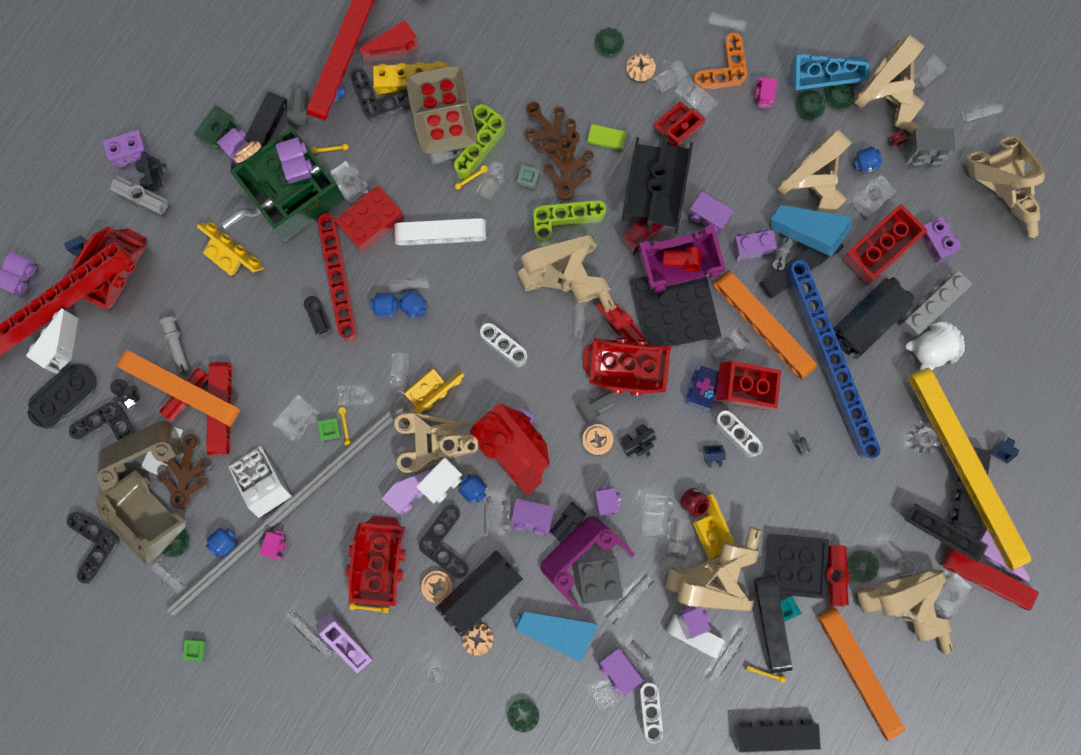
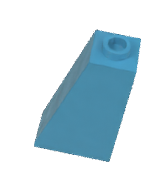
M780 205L778 210L774 211L770 217L772 230L829 256L834 254L851 229V217Z
M526 611L523 615L519 613L514 623L517 625V631L579 662L582 661L598 626L591 622Z

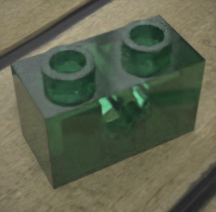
M215 105L195 131L194 136L199 142L217 152L221 149L217 141L233 128L236 129L238 123L232 115Z

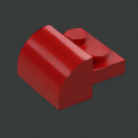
M680 101L653 124V128L662 136H668V145L679 147L705 124V118L693 108L690 110Z

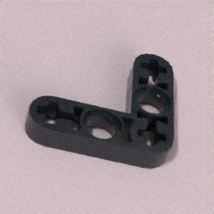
M361 69L355 70L352 73L353 85L364 115L368 120H378L411 108L410 103L404 100L405 96L408 97L407 89L376 99L367 73ZM358 76L362 77L365 86L361 87ZM364 91H369L371 93V96L368 99H363L361 97V94ZM388 101H392L394 103V107L392 109H386L384 107L385 103ZM370 103L372 104L373 110H375V114L372 115L368 107V104Z
M114 402L106 403L69 427V435L77 440H83L107 425L110 426L118 441L123 439L122 436L132 435L136 431L123 408ZM111 407L116 408L114 411L115 415L108 414L111 412ZM94 416L100 417V424L98 426H93L91 423ZM125 422L126 430L120 433L117 430V426L119 423ZM77 427L84 428L80 431L81 435L75 434Z
M448 505L420 540L419 549L424 555L456 578H462L468 573V565L441 545L460 518V510L454 505ZM453 509H455L456 517H451L448 520V522L451 523V525L448 527V525L445 522L440 521V519L443 517L446 520V518L448 517V514L446 512L448 510L452 511ZM438 524H442L445 527L444 534L440 536L434 532V528ZM432 541L431 546L437 549V546L441 548L432 557L431 554L434 552L429 549L425 551L424 542ZM441 552L449 554V560L446 563H441L438 560V555ZM453 557L456 558V561H454L456 565H464L462 568L464 570L463 574L460 572L456 574V569L453 566L450 569L447 568L452 562Z
M73 512L67 518V525L72 530L95 543L77 571V579L80 583L91 584L97 579L118 547L120 539L116 533L84 513ZM74 518H79V521L86 525L75 524ZM95 525L98 532L92 537L89 535V528ZM107 537L111 538V541L113 542L112 545H107ZM100 552L103 555V560L97 564L94 562V555ZM85 571H90V572H89V575H90L91 577L84 579V578H85V574H83V573H84Z

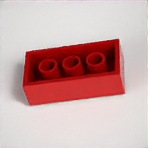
M900 204L841 259L869 285L928 230Z

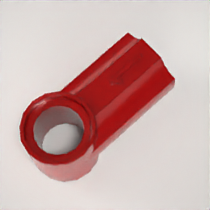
M689 247L685 251L664 250L663 267L684 268L688 272H697L701 269L702 251L697 247Z

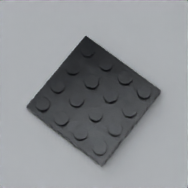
M646 276L630 279L641 331L646 337L645 340L648 341L647 344L671 346V348L721 338L707 277L667 286L665 290L660 292L650 289Z

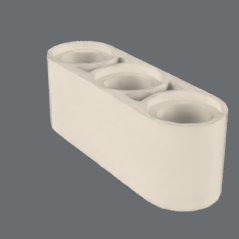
M486 323L481 327V338L487 345L516 367L526 364L527 353L523 347L491 323ZM486 330H493L494 335L486 337L484 332ZM506 341L509 343V346L506 349L499 348V343ZM516 353H522L524 358L521 361H516L513 356Z
M722 411L715 418L716 427L745 456L752 458L761 453L763 449L761 441L733 413ZM721 416H726L729 419L728 425H723L720 422ZM735 430L742 431V439H737L734 436ZM749 443L756 445V453L748 450Z
M674 614L665 632L717 659L725 641L710 632L686 639L677 619L678 615Z
M647 681L642 683L639 688L643 733L649 742L657 743L663 737L659 691L654 683ZM647 686L654 688V693L650 697H646L643 693ZM648 707L656 708L655 716H646ZM657 728L658 735L650 738L648 736L649 729Z

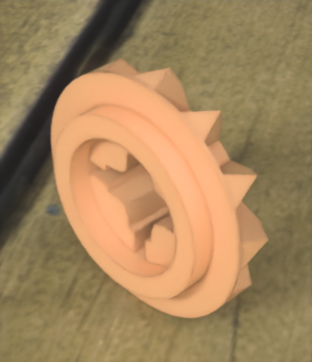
M641 52L636 55L633 54L628 59L626 65L628 75L636 81L650 79L656 68L654 59L648 53L642 54ZM640 61L645 66L642 70V73L640 68L636 67L639 65Z
M259 141L249 142L235 153L236 156L233 159L237 163H241L257 152L261 144Z
M592 425L583 434V445L588 452L594 455H603L613 445V434L604 425ZM595 432L599 437H606L601 441V447L596 442L590 443L595 439Z
M441 571L430 572L424 577L421 584L423 596L433 603H440L453 589L450 577ZM441 579L440 586L443 587L445 591L438 590L437 593L433 595L434 588L432 587V585H429V583L436 584Z
M477 623L462 637V644L465 650L472 655L487 653L494 641L490 628L481 623ZM480 631V638L486 642H479L475 648V641L469 637H475Z

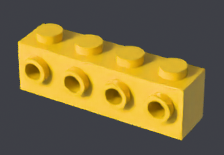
M437 61L432 64L417 62L411 65L399 63L397 65L380 64L373 66L376 94H393L406 90L407 78L409 76L426 70L447 67V63Z

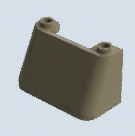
M160 421L101 449L97 469V481L101 490L109 489L122 480L123 472L128 469L126 462L151 451L156 460L161 462L184 453L185 450L173 426L167 421Z
M135 470L95 498L99 514L105 523L145 565H148L184 530L186 519L181 513H170L149 491L148 485L150 483L148 479Z

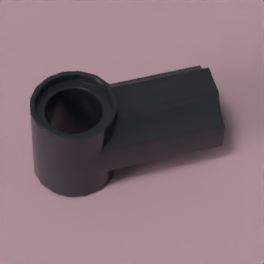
M316 296L307 297L304 300V308L308 313L315 334L320 335L332 330L320 299ZM312 302H318V307L315 310L309 309Z
M573 501L567 506L560 519L549 531L561 542L587 515Z

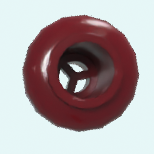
M691 488L682 495L680 505L691 516L699 517L708 511L709 498L700 490Z

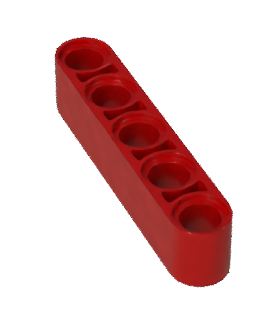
M210 362L208 393L231 404L232 364L231 362ZM207 415V454L229 455L231 427Z
M949 548L941 565L950 572L1028 611L1032 610L1039 595V592L982 562L977 563L953 548Z

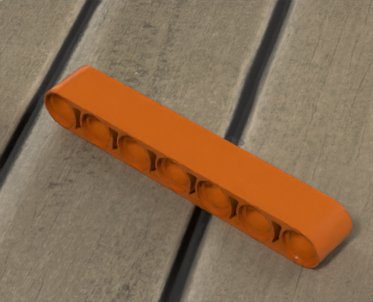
M727 270L713 283L717 291L798 378L804 379L817 367V364L731 271Z
M126 349L116 364V367L230 427L241 411L235 406Z
M833 607L818 615L817 619L883 737L890 741L904 733L906 730L840 612L836 607Z

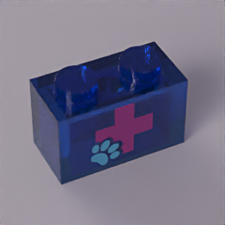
M702 365L699 370L695 369L691 379L694 381L693 387L688 388L685 397L688 399L687 405L708 412L711 410L716 396L719 371Z

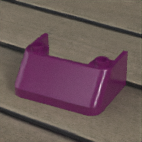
M594 516L586 518L540 565L543 575L576 610H579L580 607L567 594L574 585V578L567 569L595 542L605 550L612 549L617 544L630 558L635 555L608 526Z

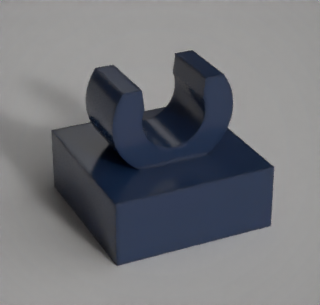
M78 236L64 243L67 251L77 257L83 250V245L87 240L82 236Z
M1008 437L1006 442L1002 440L992 448L991 455L1008 464L1018 456L1019 449L1014 447L1015 440Z
M723 445L703 446V454L708 466H712V461H718V465L721 467L723 464L722 460H726V452Z

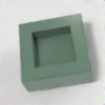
M522 165L517 184L535 189L540 170Z

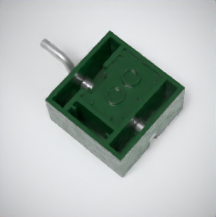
M291 127L230 171L257 207L254 209H241L221 224L227 229L244 216L254 217L262 213L285 243L322 214L344 200V197L335 181L307 145L308 153H305L306 160L310 159L313 171H310L311 177L294 183H288L276 144L297 137L301 142H304L294 128Z

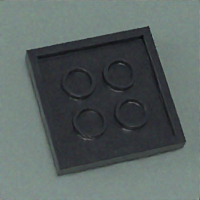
M771 533L768 535L766 576L775 575L780 595L826 598L829 539Z

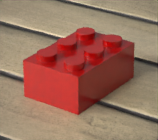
M377 185L336 218L335 222L361 253H364L393 229L394 224L400 223L405 218L398 206Z
M736 361L720 362L715 401L764 410L778 409L781 370Z

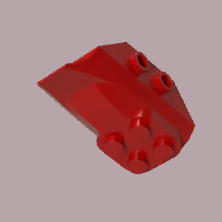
M109 226L93 234L84 243L80 255L74 259L71 272L112 243H117L131 254V261L126 267L81 299L103 310L111 308L124 289L127 277L135 270L137 261L147 247L145 245L146 237L128 228L115 230Z
M594 338L591 344L584 347L583 369L590 377V384L611 389L613 393L629 391L631 395L640 396L642 393L666 392L671 346L647 344L648 341L646 340L628 342L627 338H616V340Z
M501 403L498 404L472 426L470 434L477 439L478 447L487 458L494 459L517 487L528 496L542 484L544 469L550 465L547 443L522 412Z
M373 516L365 523H358L353 544L349 545L348 557H351L350 565L346 567L349 602L396 606L399 581L402 582L403 580L401 561H405L406 550L403 549L405 527L400 526L395 517Z

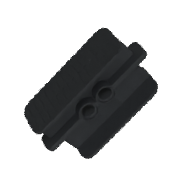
M663 135L660 148L639 144V137H636L622 220H625V215L647 218L646 232H651L653 223L675 227L674 233L677 234L693 142H690L689 148L666 145L668 136Z

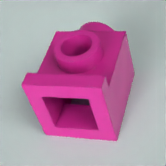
M758 78L755 87V98H758L757 105L760 108L772 107L775 101L777 79Z
M273 530V533L266 532L259 555L282 561L283 557L280 554L284 552L287 544L285 541L286 537H284L285 533Z

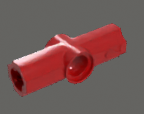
M601 301L596 305V308L609 321L608 323L618 335L621 334L623 338H627L628 342L646 339L644 334L634 324L631 316L625 310H621L616 303L617 307L612 311L609 309V312H605Z
M197 367L186 381L202 389L208 383V375ZM171 396L159 411L173 422L190 405Z
M831 545L828 548L829 569L826 574L829 581L830 606L846 607L849 606L848 582L850 580V574L847 571V548L845 545ZM840 571L841 578L837 581L835 575Z

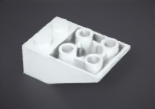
M61 308L60 311L54 314L49 326L42 330L36 343L30 346L26 356L44 369L56 374L60 372L72 359L79 318Z
M259 446L228 466L247 507L258 518L292 497L262 446Z
M444 458L416 487L433 504L436 501L440 503L448 495L446 491L450 486L454 489L462 481L459 478L462 474Z

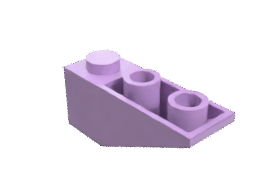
M434 468L395 483L382 497V500L398 514H407L413 507L412 502L424 495L416 486Z

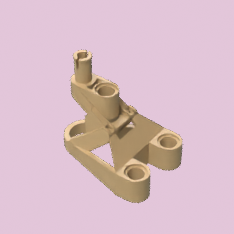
M910 34L903 41L898 40L858 94L854 103L863 108L868 101L885 97L897 106L894 118V125L901 131L905 129L910 134L915 129H923L913 122L912 119L925 103L913 94L915 87L914 60L925 45ZM899 73L901 74L902 81L889 83Z
M839 129L834 133L832 132L778 186L777 190L782 195H785L790 189L811 188L820 197L816 211L833 214L847 200L835 186L838 182L839 156L852 142ZM829 163V174L812 175Z
M1010 136L1000 141L1001 152L992 156L982 151L970 153L967 156L969 175L995 191L1000 198L1002 197L1011 208V213L1026 223V236L1030 238L1037 237L1039 235L1038 221L1041 218L1040 206L1033 197L1035 194L1034 186L1044 181L1045 167L1022 139ZM1025 162L1033 168L1026 175H1024Z
M583 236L537 248L521 257L524 268L520 269L517 275L525 291L538 287L561 289L564 292L573 291L579 304L599 297L605 312H609V309L612 311L617 307L609 293L611 288L607 280L587 276L582 265L585 256L597 247L593 236ZM559 278L562 279L561 283H557Z
M413 411L398 413L394 418L393 423L398 432L414 433V450L401 451L396 456L397 467L402 472H418L439 464L444 458L449 460L467 453H474L478 449L477 439L473 435L455 433L456 428L468 427L471 429L472 425L467 422ZM401 418L409 419L407 427L402 428L399 426L398 423ZM422 419L442 422L443 424L429 426ZM427 433L431 434L432 453H428ZM447 439L453 441L450 449L443 448V442ZM402 458H411V463L408 466L401 465Z
M749 527L745 545L723 542L721 554L717 558H710L707 562L688 569L671 567L665 588L679 593L677 601L686 605L751 611L754 598L744 594L737 585L740 568L751 565L758 559L760 550L757 549L762 530Z
M943 570L926 571L857 591L863 613L882 609L884 616L895 615L900 620L912 622L918 641H928L938 637L942 654L955 651L950 637V632H952L950 621L937 618L933 606L943 588V584L946 582Z

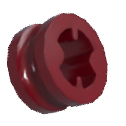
M903 131L897 132L888 138V141L892 142V148L907 141V138L903 136Z

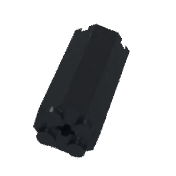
M895 277L885 278L833 328L841 350L848 356L852 353L855 355L853 358L857 360L914 305L912 302L915 299L914 295L909 291H905Z
M496 550L442 600L435 609L442 616L446 615L443 618L450 627L455 626L454 630L463 637L510 593L523 578Z

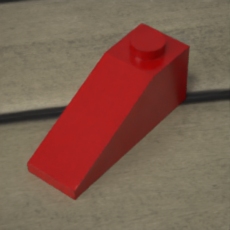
M404 20L360 47L359 50L363 59L412 52L419 43L416 34L407 21Z

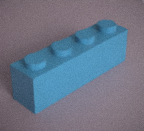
M796 53L790 65V83L795 90L869 81L870 62L864 55L833 58Z

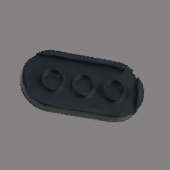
M70 364L64 367L29 400L27 413L30 421L42 428H53L62 423L95 391L97 380L94 372L82 364Z

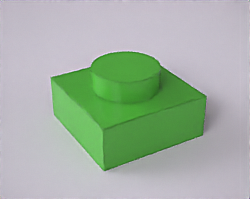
M337 418L318 421L321 441L341 438Z
M184 640L182 660L203 662L206 641Z

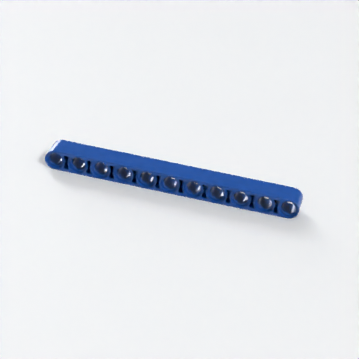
M797 260L787 268L789 281L857 453L862 459H874L879 456L881 451L810 269L805 261ZM794 266L801 269V275L795 273ZM801 284L807 285V293L802 291ZM809 302L814 303L815 310H811L808 307ZM816 319L822 322V328L816 326ZM823 337L829 340L828 347L823 344ZM831 355L836 358L835 365L830 362ZM838 373L843 375L842 383L837 380ZM845 391L850 393L851 398L849 401L844 398ZM853 409H855L858 413L856 419H854L851 416V411ZM860 427L865 430L863 437L858 433ZM868 445L872 448L871 455L866 453Z

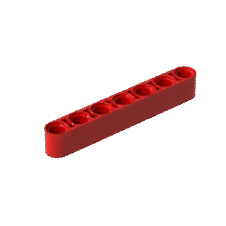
M322 214L318 218V228L337 330L344 341L352 342L357 338L358 330L338 226L333 216ZM326 222H332L331 226L323 227ZM335 239L333 245H327L328 240ZM332 257H339L336 263H330ZM337 274L342 275L339 281H333ZM340 292H345L343 299H337V295ZM348 310V316L340 317L342 311ZM352 328V333L345 336L344 330Z

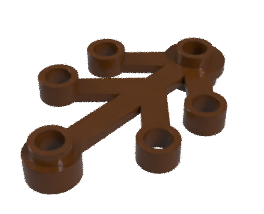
M528 103L526 106L527 115L532 119H536L545 130L526 129L524 132L526 140L533 141L536 138L554 139L557 142L537 141L535 147L538 153H544L546 150H558L564 156L573 154L576 150L575 141L572 140L573 131L577 127L575 120L567 119L565 121L566 132L563 138L560 130L562 119L566 116L564 108H555V118L552 126L541 114L539 103Z
M574 130L573 135H575L576 137L572 140H574L575 144L577 145L579 143L580 135L577 131ZM546 150L547 157L551 158L563 172V180L555 173V167L552 163L544 165V173L557 185L556 194L558 197L569 199L574 194V188L583 181L589 180L592 172L589 168H583L580 175L570 181L571 174L586 163L592 162L594 153L591 150H586L583 156L573 163L574 153L566 156L564 162L557 154V150H554V154H549V150ZM590 154L592 157L587 159L585 155ZM551 167L553 170L551 172H547L546 168ZM583 172H588L589 176H584ZM567 187L569 190L564 192L562 188Z
M188 434L183 438L182 443L185 451L181 469L174 458L163 462L169 466L179 480L178 488L170 480L171 476L168 472L161 471L157 475V480L163 483L171 493L170 504L176 509L185 508L190 502V496L200 489L206 488L209 484L207 478L200 476L195 480L194 485L186 489L188 481L212 466V461L209 458L203 457L199 460V464L190 470L193 450L197 449L200 445L199 438L193 434ZM192 438L193 443L188 445V439ZM205 460L208 461V465L206 467L203 466V461ZM166 474V480L162 481L161 476ZM201 479L205 481L203 486L199 485ZM181 496L182 501L178 503L176 498Z

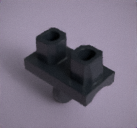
M147 153L141 154V160L135 163L138 172H145V177L139 180L140 185L144 189H162L161 178L164 177L163 172L167 171V165L160 163V159L147 156Z
M116 379L111 383L110 390L114 395H117L112 399L116 404L121 402L128 409L140 399L134 393L137 388L134 385L128 387L125 380Z
M644 424L636 428L638 437L634 440L629 434L620 439L628 459L635 454L638 457L643 454L647 458L650 457L651 453L649 450L654 447L653 442L657 440L655 431L652 428L649 429Z

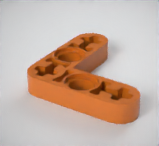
M730 33L725 39L724 45L728 68L698 71L693 80V84L697 89L705 90L740 86L745 82L747 69L743 42L739 34ZM731 39H734V42H736L735 50H733V44L730 42ZM737 55L741 61L734 63L731 61V57ZM736 73H739V76H741L740 80L735 76ZM721 74L725 77V81L718 82L715 76ZM700 77H703V80H705L704 83H701V81L699 80Z

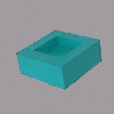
M793 596L781 601L784 622L802 614Z

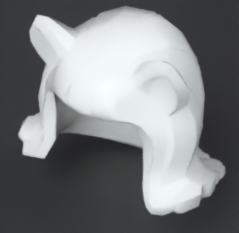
M946 321L932 323L928 326L929 331L923 332L917 339L909 341L905 346L907 350L914 352L915 357L921 363L920 370L927 367L933 370L935 367L942 366L946 362H949V364L956 363L965 350L964 337L960 334V330Z

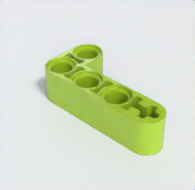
M479 104L473 111L475 123L481 127L477 133V142L466 147L454 162L456 176L460 179H467L471 176L505 133L504 118L487 105ZM481 113L486 114L484 118L478 117ZM494 124L501 125L500 128H493L492 126ZM483 138L490 139V141L486 143L482 142L481 140ZM472 152H478V153H479V154H478L477 156H475V157L470 156V153H472Z
M586 201L537 207L533 213L536 242L540 245H548L552 240V227L601 222L606 216V205L602 201ZM595 209H599L600 214H597ZM581 210L584 215L576 216L574 212ZM558 212H563L565 214V217L558 218L556 214ZM545 214L547 217L544 220H540L537 216ZM547 232L549 235L546 238H541L539 233Z

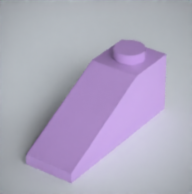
M980 530L976 538L989 544L982 558L1020 582H1029L1030 577L1023 566L1013 571L1010 570L1000 555L988 530Z
M332 612L316 624L318 634L356 673H359L372 661V658Z

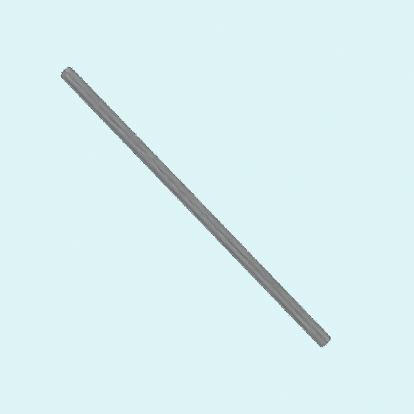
M399 400L236 545L235 548L167 607L168 613L175 616L265 536L266 532L275 527L388 426L398 413L407 409V404L403 400Z

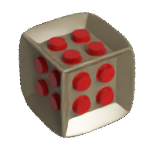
M441 67L418 72L407 78L409 103L413 113L418 142L423 153L435 154L457 150L477 142L476 126L470 108L469 93L462 67Z

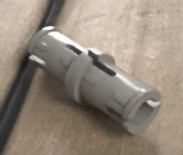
M787 237L781 239L780 246L775 252V260L773 261L775 269H777L778 264L780 265L779 270L784 269L786 260L790 257V249L793 245V241L790 238L787 243Z

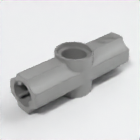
M119 176L113 179L110 190L133 201L138 206H143L160 215L165 213L168 208L169 201L144 189L141 185H135ZM139 193H143L140 198L136 199Z

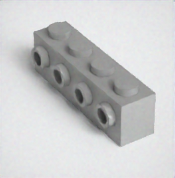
M960 271L954 275L952 273L947 275L942 280L944 284L941 287L937 285L929 292L931 296L927 300L923 298L916 304L918 308L914 312L910 310L903 317L904 321L899 327L911 339L922 333L973 285Z

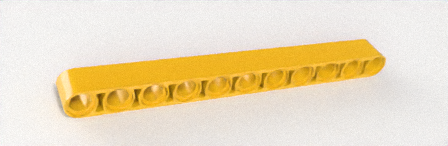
M927 367L910 375L909 381L1005 564L1013 571L1031 562V556L934 373Z

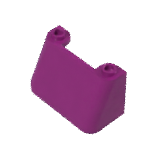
M714 225L706 226L704 231H694L690 235L662 242L654 241L652 245L649 241L641 242L637 248L651 290L654 289L655 292L663 291L667 286L707 276L716 278L721 276V272L726 269ZM689 247H697L702 251L701 269L697 272H688L684 268L663 267L664 250L685 251Z

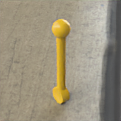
M344 143L341 146L318 149L312 147L310 150L314 155H317L318 152L340 149L346 151L349 149V145Z
M481 166L478 172L462 182L456 183L454 185L455 189L460 190L464 184L481 173H487V166Z
M341 407L338 412L342 417L345 435L344 445L349 446L352 442L349 439L345 418L347 411L344 407Z
M349 604L350 610L362 609L389 613L390 610L385 607Z
M746 665V670L777 679L780 683L786 681L784 675H772V673Z

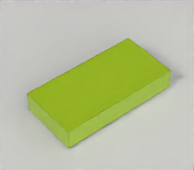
M591 124L587 143L623 151L627 132Z

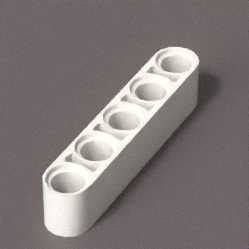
M476 218L394 224V240L396 245L486 240V220Z

